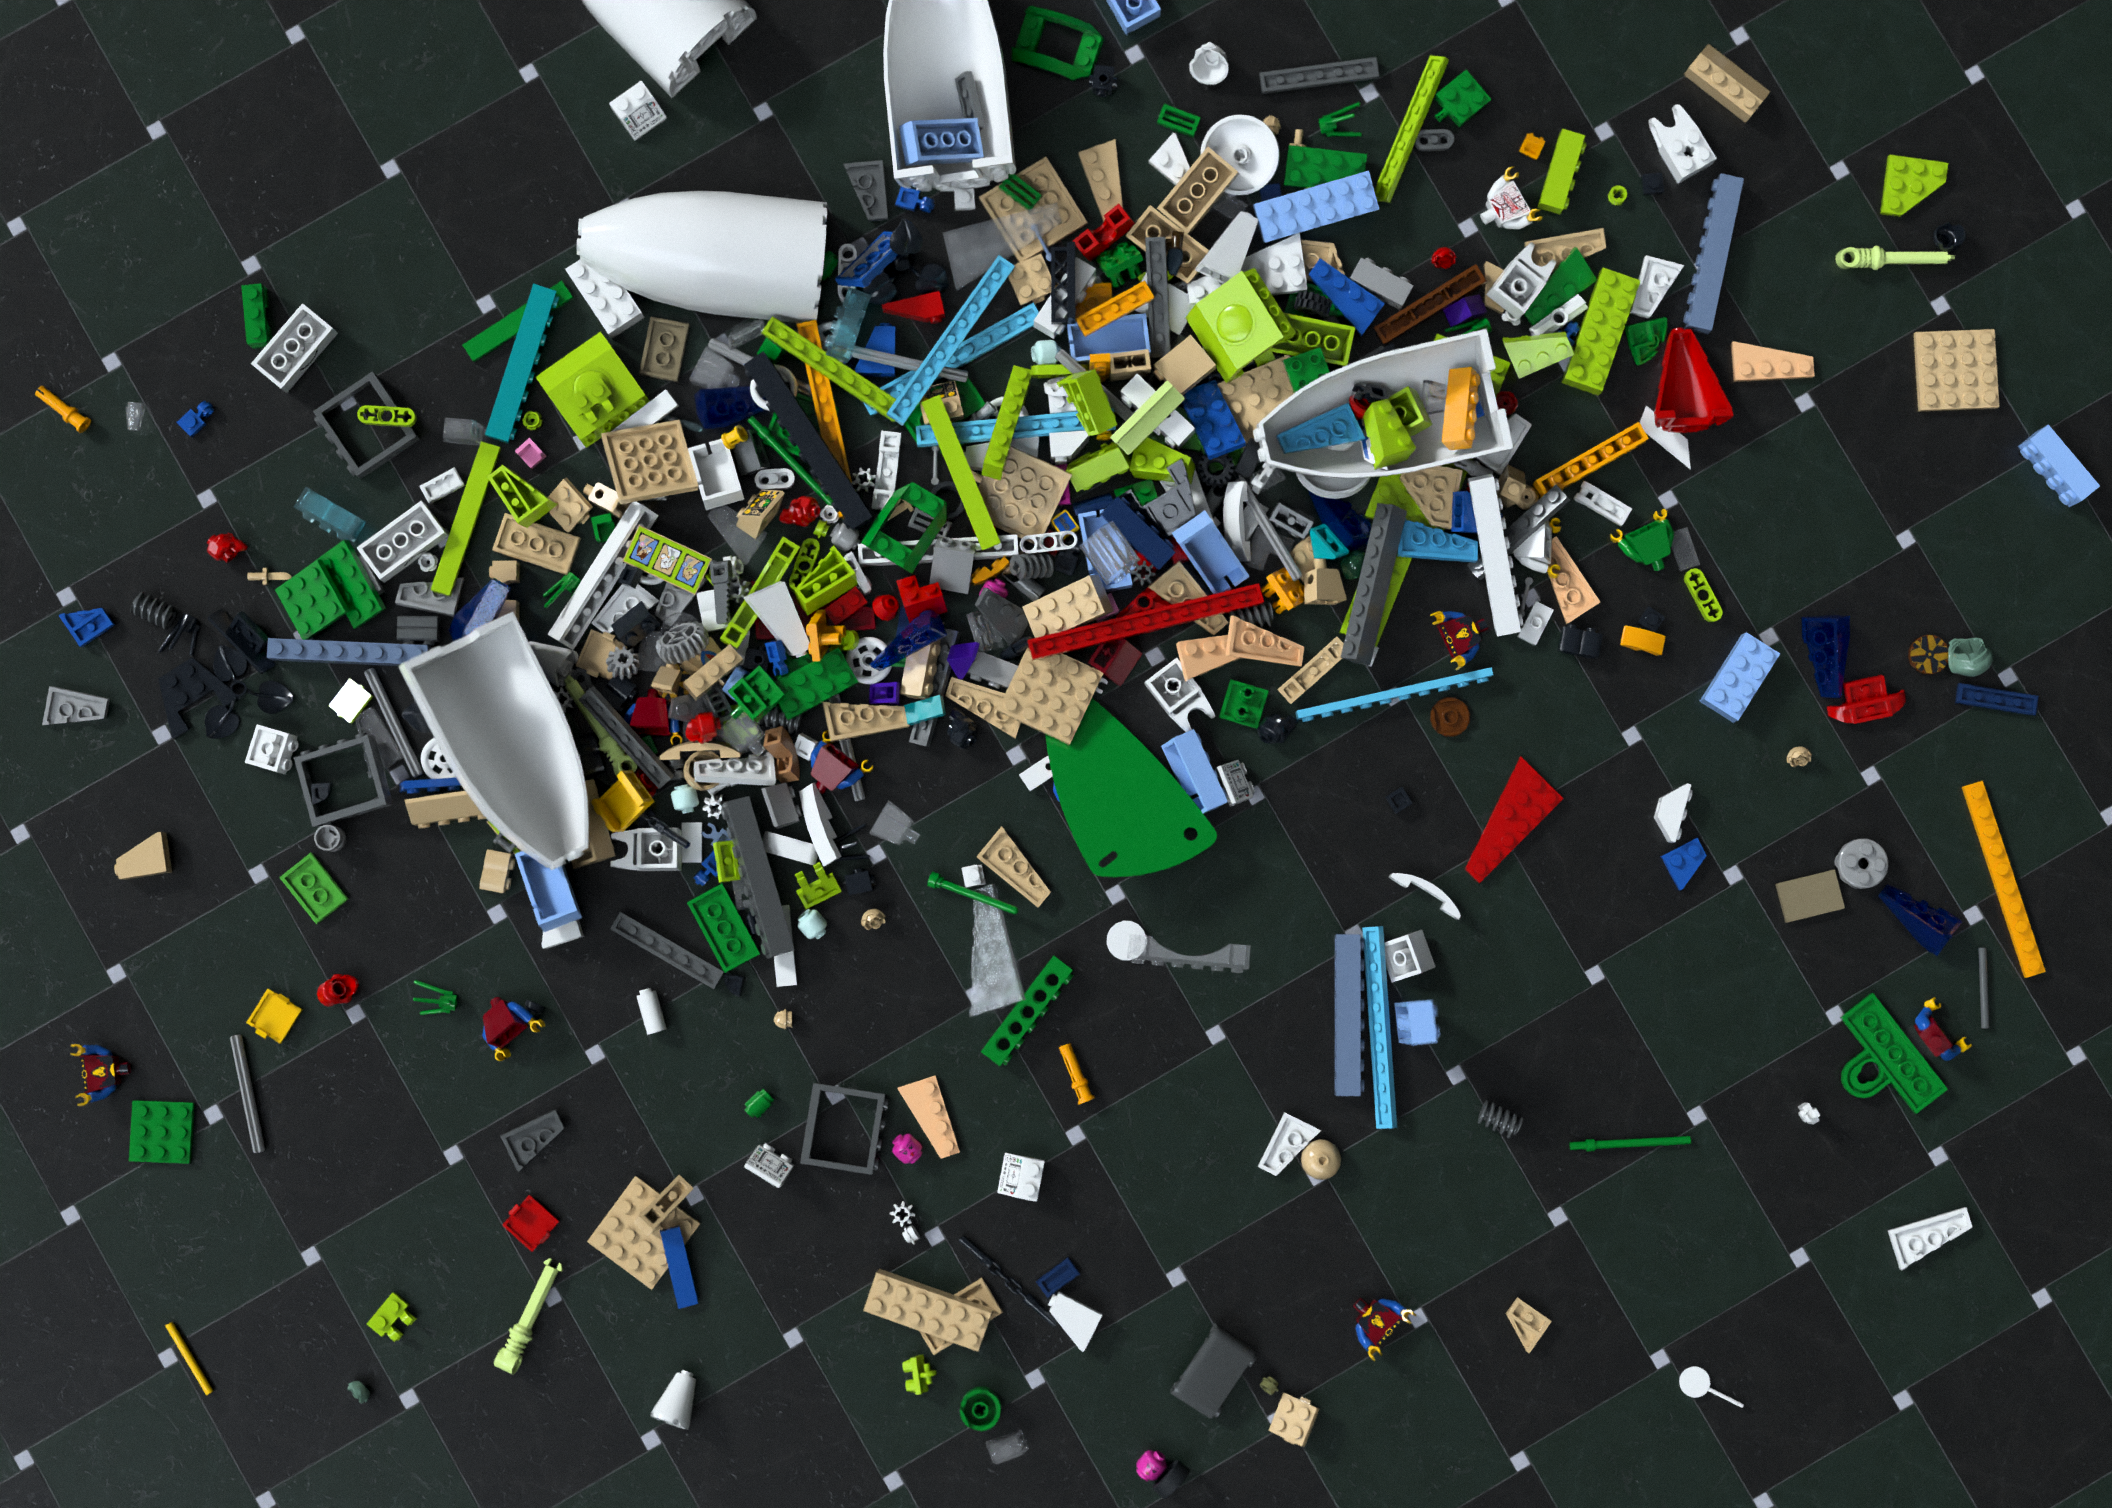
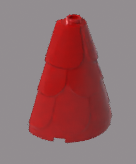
M1681 327L1673 329L1669 333L1665 348L1654 421L1657 428L1661 426L1662 430L1666 432L1689 433L1709 429L1708 426L1714 423L1719 426L1734 416L1732 406L1709 365L1705 352L1691 329Z

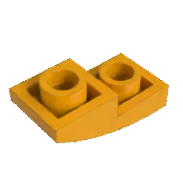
M1005 557L1001 560L999 558L996 559L991 565V571L985 566L982 569L978 568L971 575L973 577L971 580L972 584L975 586L985 583L988 579H993L1010 565V561Z
M1624 626L1620 645L1635 651L1643 650L1659 656L1662 655L1666 636L1641 628Z

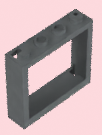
M373 371L313 411L316 415L314 420L320 428L324 427L327 432L325 436L331 444L335 443L338 450H336L338 456L342 461L345 459L349 464L347 466L348 471L353 477L356 475L360 479L420 440L412 427H401L406 434L404 438L358 467L324 415L370 384H372L387 407H398ZM397 411V418H402L407 422L405 416H399Z
M367 733L355 735L356 739H341L337 741L336 745H322L318 747L319 750L317 751L306 750L300 752L301 756L294 757L312 827L329 825L393 805L375 736L367 735ZM364 744L378 799L321 816L318 804H312V781L307 761Z
M813 1083L800 1163L870 1175L873 1174L874 1170L877 1171L879 1159L876 1158L877 1150L881 1151L882 1139L879 1138L880 1130L884 1131L886 1119L882 1118L883 1110L887 1111L889 1099L885 1098L886 1094ZM821 1091L878 1099L867 1167L811 1158Z

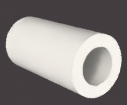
M651 988L639 991L640 995L636 997L647 1035L666 1030L656 991H652Z

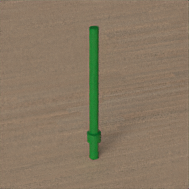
M754 416L749 418L747 421L758 432L757 435L762 440L765 439L827 505L832 506L833 500L830 495L826 496L823 493L820 485L770 434L771 431L766 426L763 427Z
M1691 1137L1602 1141L1585 1139L1582 1142H1570L1569 1148L1570 1150L1586 1149V1151H1595V1149L1685 1145L1691 1144Z

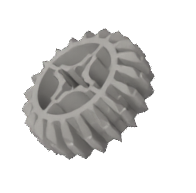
M698 621L683 622L670 628L669 631H665L664 635L659 637L655 646L660 659L667 664L683 663V661L695 658L697 654H701V651L706 649V646L709 644V634L702 623H698Z

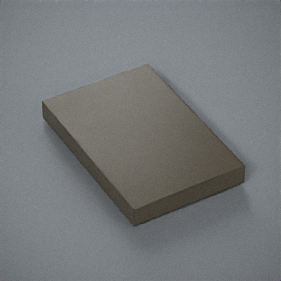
M650 317L639 375L679 383L690 324Z
M1835 869L1775 884L1785 923L1845 908Z

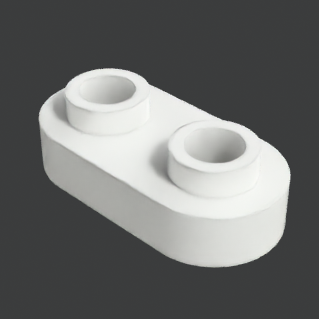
M786 468L766 469L756 474L755 483L761 490L789 489L795 483V476L791 470ZM784 476H787L789 478L788 482L786 483L782 482V478ZM765 477L769 478L767 484L762 483V479Z

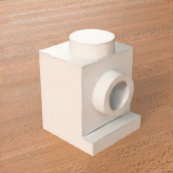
M982 864L962 868L966 888L986 884Z

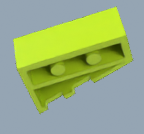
M1566 332L1503 338V343L1519 379L1575 355Z
M1095 369L1074 373L1056 382L1059 388L1063 386L1069 396L1066 398L1068 403H1073L1079 412L1076 416L1089 436L1101 434L1117 425L1116 416L1111 410L1108 396L1103 390L1100 376L1096 373Z
M1389 399L1371 403L1363 416L1367 437L1370 438L1371 442L1370 451L1375 460L1373 464L1374 469L1407 461L1416 449V446Z
M1147 437L1133 451L1129 470L1134 478L1174 482L1166 468L1183 458L1189 483L1192 484L1195 464L1191 457Z
M1105 442L1100 445L1101 450L1092 454L1088 452L1069 463L1066 472L1072 474L1070 480L1076 491L1078 492L1082 489L1085 491L1093 487L1097 482H1106L1111 476L1117 473L1120 475L1128 471L1133 452L1128 455L1115 442L1109 445Z
M504 465L487 476L517 524L526 528L558 505L516 472Z
M834 545L828 555L818 562V566L813 572H810L795 588L796 600L807 615H810L858 585L856 573Z

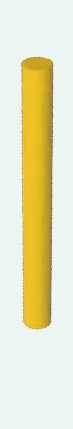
M174 1323L167 1324L165 1327L206 1395L212 1393V1387Z

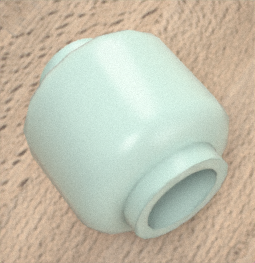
M1054 340L1037 341L1031 349L1032 360L1037 365H1056L1058 360L1055 358V355L1061 350V347L1057 346Z
M689 784L674 787L675 790L671 792L674 809L677 811L682 810V814L693 812V807L699 805L697 790L690 787Z
M808 909L798 917L797 927L806 938L813 939L816 937L819 939L826 933L827 921L817 910Z

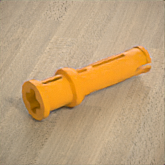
M45 386L38 388L44 395L39 391L35 392L36 397H39L61 414L64 422L76 427L77 432L82 433L89 427L91 423L90 418L82 416L76 407H69L46 389Z
M1071 1043L1059 1047L1073 1082L1071 1087L1075 1089L1079 1099L1078 1105L1095 1099V1096L1091 1094L1088 1079L1084 1078Z

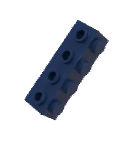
M1116 497L1100 515L1155 569L1159 570L1176 553L1173 550V544L1167 539L1163 541L1158 536L1160 532L1153 525L1149 527L1144 522L1145 517L1140 512L1136 511L1134 513L1129 508L1131 504L1124 497L1121 499Z

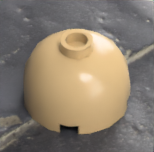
M697 751L687 759L683 773L686 782L692 788L704 791L719 785V783L695 782L694 763L713 759L721 760L717 754L712 751Z
M1319 1139L1311 1141L1301 1153L1302 1168L1307 1175L1314 1179L1324 1180L1331 1178L1340 1168V1152L1328 1140Z

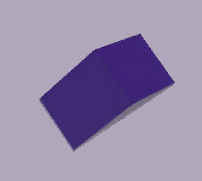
M1479 294L1464 297L1444 309L1443 312L1452 328L1486 314L1487 310Z
M972 642L951 645L947 661L958 679L963 680L976 658L980 643Z
M899 682L870 684L869 704L900 705L901 684Z

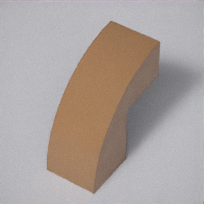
M783 726L766 730L763 747L776 759V778L781 783L799 780V760L790 735Z

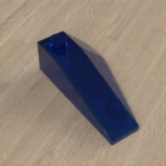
M750 386L700 389L694 395L697 416L704 429L725 428L765 410L759 407L753 400Z
M1308 490L1322 524L1328 526L1349 550V553L1355 551L1369 540L1372 523L1362 513L1358 515L1351 509V503L1348 501L1345 503L1340 498H1324Z
M493 578L455 614L449 628L453 641H457L469 635L475 629L496 620L511 588L496 578Z
M932 610L920 613V616L913 619L870 663L871 667L882 671L947 636L940 615Z
M1850 616L1802 617V638L1804 644L1807 643L1810 653L1808 657L1814 665V676L1821 697L1841 698L1850 639Z
M1888 884L1879 894L1881 900L1918 943L1936 956L1939 955L1962 924L1960 919L1940 907L1936 910L1928 906V902L1924 900L1918 902L1912 899L1910 894Z

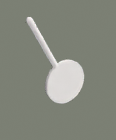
M1689 1367L1682 1372L1679 1384L1681 1390L1686 1395L1696 1398L1703 1396L1709 1391L1741 1408L1744 1407V1404L1710 1388L1709 1375L1702 1368Z

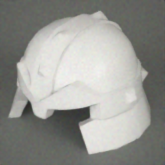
M1211 42L1198 48L1195 51L1194 59L1189 63L1192 76L1197 81L1206 85L1220 83L1228 74L1229 64L1225 52Z

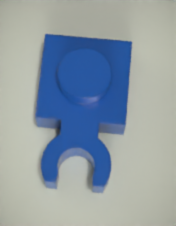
M782 640L765 643L769 662H773L774 675L787 674L788 667L784 663V660L787 659L786 649Z

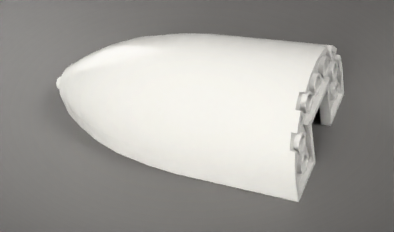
M582 0L602 27L672 98L700 72L696 59L722 36L730 44L757 19L754 9L745 0Z
M889 0L885 20L883 54L884 83L894 179L904 188L909 189L913 186L917 191L926 192L931 191L932 188H936L940 192L954 191V189L980 188L990 185L992 180L1001 182L1007 179L1009 173L1014 174L1016 172L1008 86L1001 42L988 0ZM965 71H972L985 127L980 130L984 157L972 160L971 163L925 165L924 167L917 165L905 166L899 126L913 120L964 119L955 78Z
M725 191L667 192L633 198L579 219L578 235H581V239L577 238V255H580L582 263L605 278L629 291L654 301L716 315L770 320L773 316L779 321L794 323L813 321L817 319L821 285L819 284L823 275L826 241L825 222L827 219V208L825 207H827V202Z
M1487 329L1378 354L1325 374L1278 405L1257 424V429L1253 430L1255 442H1259L1260 449L1257 450L1260 462L1264 461L1266 465L1317 477L1352 479L1410 473L1512 449L1513 444L1505 408L1498 410L1490 372L1496 368ZM1472 367L1480 376V385L1478 386L1477 393L1485 416L1477 418L1476 422H1474L1475 439L1472 442V448L1449 450L1442 443L1449 369ZM1355 384H1361L1364 387L1367 384L1385 387L1388 398L1407 386L1413 388L1418 392L1433 424L1420 433L1411 436L1416 449L1407 461L1387 466L1388 471L1383 468L1375 470L1372 463L1364 460L1360 441L1355 442L1352 447L1345 451H1333L1323 447L1284 454L1276 438V435L1348 403L1350 396L1356 394V392L1352 391Z
M508 613L475 629L469 635L442 648L438 646L402 663L399 669L448 765L481 813L497 830L523 852L545 867L550 868V870L566 864L565 859L571 861L584 855L583 850L588 848L589 820L587 791L582 764L562 708L514 613Z

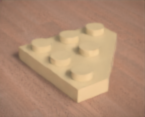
M1436 466L1400 474V481L1431 526L1445 529L1452 528L1453 492H1459L1463 470Z

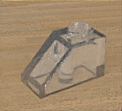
M1423 380L1421 398L1428 415L1445 412L1446 384Z

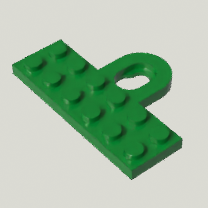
M1870 993L1840 1017L1864 1048L1862 1052L1844 1066L1841 1073L1842 1085L1849 1094L1859 1098H1868L1891 1083L1913 1113L1917 1114L1948 1090L1873 993ZM1867 1062L1875 1063L1879 1069L1878 1077L1874 1081H1868L1864 1084L1858 1082L1857 1076L1861 1072L1862 1066Z

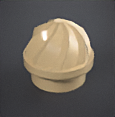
M1274 116L1266 117L1263 122L1269 126L1274 135L1279 134V129L1281 128L1279 120Z
M784 1009L777 1012L774 1017L775 1024L784 1030L787 1027H792V1011Z

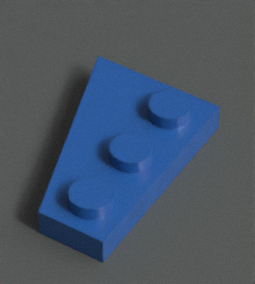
M457 778L410 780L399 784V793L415 794L422 790H427L429 793L439 792V789L447 788L448 791H458L462 785Z

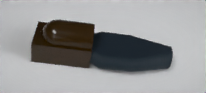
M1172 231L1171 245L1167 253L1168 272L1172 276L1177 275L1183 261L1182 245L1184 232Z

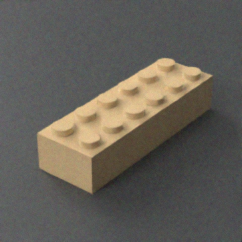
M879 1269L876 1272L863 1311L979 1351L993 1309Z

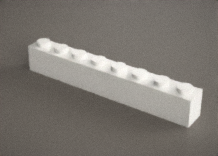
M1492 474L1468 478L1495 633L1497 636L1521 632L1520 626L1523 625L1522 615L1517 612L1520 601L1518 594L1514 595L1513 588L1517 587L1515 576H1511L1510 568H1513L1512 557L1507 555V549L1510 548L1508 537H1504L1503 532L1506 529L1505 518H1501L1500 515L1503 505L1501 498H1497L1496 491L1500 490L1498 479H1494Z
M631 502L548 633L549 636L572 650L575 648L617 582L622 570L625 569L627 563L623 562V558L638 526L641 525L650 530L658 517L657 514L638 502Z
M1017 535L998 536L1001 543L983 551L977 537L951 538L977 544L973 560L1011 558L1013 555L1018 554ZM937 539L933 540L919 563H932ZM919 540L899 541V543L913 550ZM858 544L860 567L896 565L865 545Z

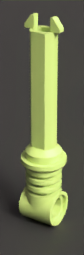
M1874 246L1870 249L1848 247L1839 251L1836 255V263L1842 269L1869 267L1873 270H1878L1885 264H1946L1948 261L1955 259V255H1948V252H1885L1879 246ZM1845 253L1850 254L1852 258L1850 263L1844 260Z
M570 675L564 679L565 688L599 738V751H603L604 754L607 753L606 757H610V762L613 761L612 766L615 775L623 770L621 767L622 763H626L629 766V770L635 772L637 764L628 754H625L621 746L578 700L585 692L577 680H574Z
M551 1258L544 1261L546 1266L519 1323L509 1329V1336L511 1337V1339H507L509 1343H505L506 1348H502L495 1358L494 1366L512 1375L517 1372L521 1365L522 1355L520 1353L523 1354L524 1351L522 1349L526 1348L524 1344H528L533 1339L531 1337L532 1326L558 1272L563 1271L561 1263L558 1264L556 1269L549 1266L552 1261Z

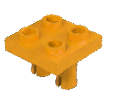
M1285 567L1266 577L1269 583L1263 586L1261 590L1265 592L1269 589L1264 594L1268 598L1275 592L1280 599L1274 602L1272 606L1274 609L1279 607L1275 610L1278 614H1281L1286 609L1289 611L1304 603V586L1299 580L1293 581Z
M817 610L806 625V634L810 636L808 651L812 655V661H821L829 649V645H840L842 638L846 636L845 625L828 626L825 610Z

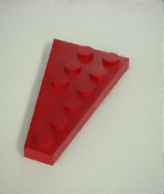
M1521 756L1465 867V870L1478 883L1564 799Z

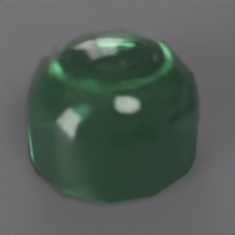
M1352 550L1341 558L1340 569L1346 579L1352 580L1360 577L1365 551Z

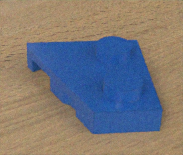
M103 608L59 615L80 647H84L115 625Z
M1695 838L1664 854L1661 858L1678 890H1682L1707 855L1698 838Z

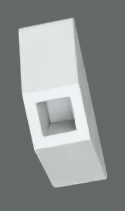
M1691 784L1682 785L1659 798L1654 819L1669 843H1674L1676 839H1680L1682 833L1680 824L1687 815L1685 806L1687 801H1690L1693 790H1690Z

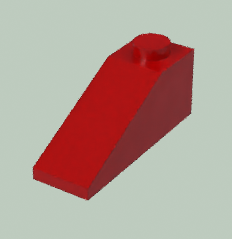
M939 291L882 304L883 313L935 324L945 318Z

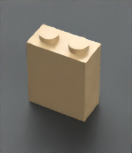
M1190 335L1154 364L1153 369L1155 371L1153 373L1159 381L1163 380L1166 382L1168 380L1183 396L1216 369V364Z
M1149 349L1110 354V381L1132 379L1136 374L1141 378L1150 376Z

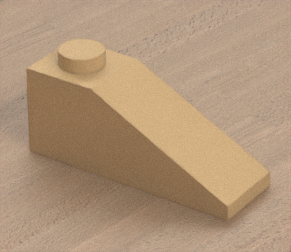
M666 664V667L660 666L651 686L657 691L677 695L682 671L678 670V666Z
M678 1175L637 1217L634 1224L649 1236L694 1188Z

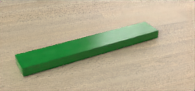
M562 281L549 288L555 290L557 293L556 297H559L556 309L573 299ZM527 303L463 344L473 362H476L517 335Z

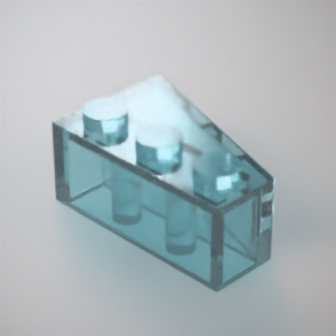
M851 287L848 288L842 307L838 306L834 315L838 319L837 321L833 320L829 330L833 334H828L824 345L828 347L826 355L847 363L849 362L871 298L870 294Z
M305 487L294 505V508L303 513L302 517L311 523L316 520L321 523L319 525L320 528L329 533L331 530L338 533L336 537L342 541L349 539L354 542L366 523L308 487Z

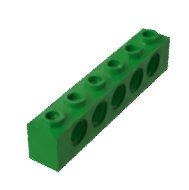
M1053 956L982 1049L981 1053L998 1066H1001L1002 1063L1006 1066L1012 1058L1010 1052L1014 1047L1018 1049L1025 1041L1022 1038L1026 1031L1031 1033L1037 1025L1034 1022L1038 1015L1044 1016L1049 1009L1046 1005L1051 999L1053 1001L1056 1000L1061 993L1058 989L1063 983L1065 985L1069 983L1073 977L1071 974L1073 970ZM1051 974H1055L1059 978V982L1055 986H1050L1047 983V977ZM1038 990H1043L1046 993L1045 1001L1038 1002L1035 999V993ZM1026 1006H1031L1034 1009L1033 1017H1024L1023 1009ZM1018 1022L1022 1025V1031L1019 1034L1011 1032L1010 1027L1012 1023ZM1006 1038L1009 1040L1010 1047L1007 1050L999 1048L998 1042L1000 1039Z

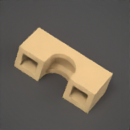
M492 561V566L489 567V576L492 578V586H489V597L492 598V605L489 606V617H492L494 621L513 612L519 622V602L517 600H506L504 589L511 583H520V563L517 561Z
M729 644L685 680L683 687L697 701L718 680L725 675L727 676L737 666L741 665L743 659Z

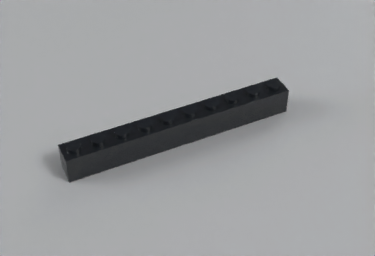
M763 351L744 364L747 369L744 371L750 381H755L757 384L755 389L761 398L765 396L768 403L766 406L772 414L776 413L779 418L777 423L782 430L786 429L790 434L788 439L794 447L797 445L801 452L798 453L804 463H809L811 466L810 473L815 480L819 478L823 484L820 486L821 490L826 496L830 495L833 500L831 505L837 513H842L844 516L842 521L847 529L851 528L857 531L875 519L767 353Z

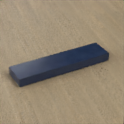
M1958 683L1955 703L2036 716L2039 696Z

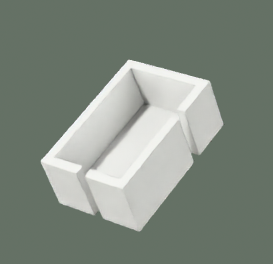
M722 439L709 442L712 451L710 455H708L705 444L688 448L706 510L744 500L730 449L724 446Z

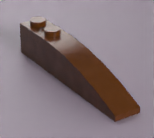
M1477 264L1378 324L1374 329L1383 344H1386L1487 284V281Z

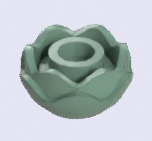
M353 1381L348 1384L347 1390L351 1391L361 1404L368 1401L370 1392L360 1381Z

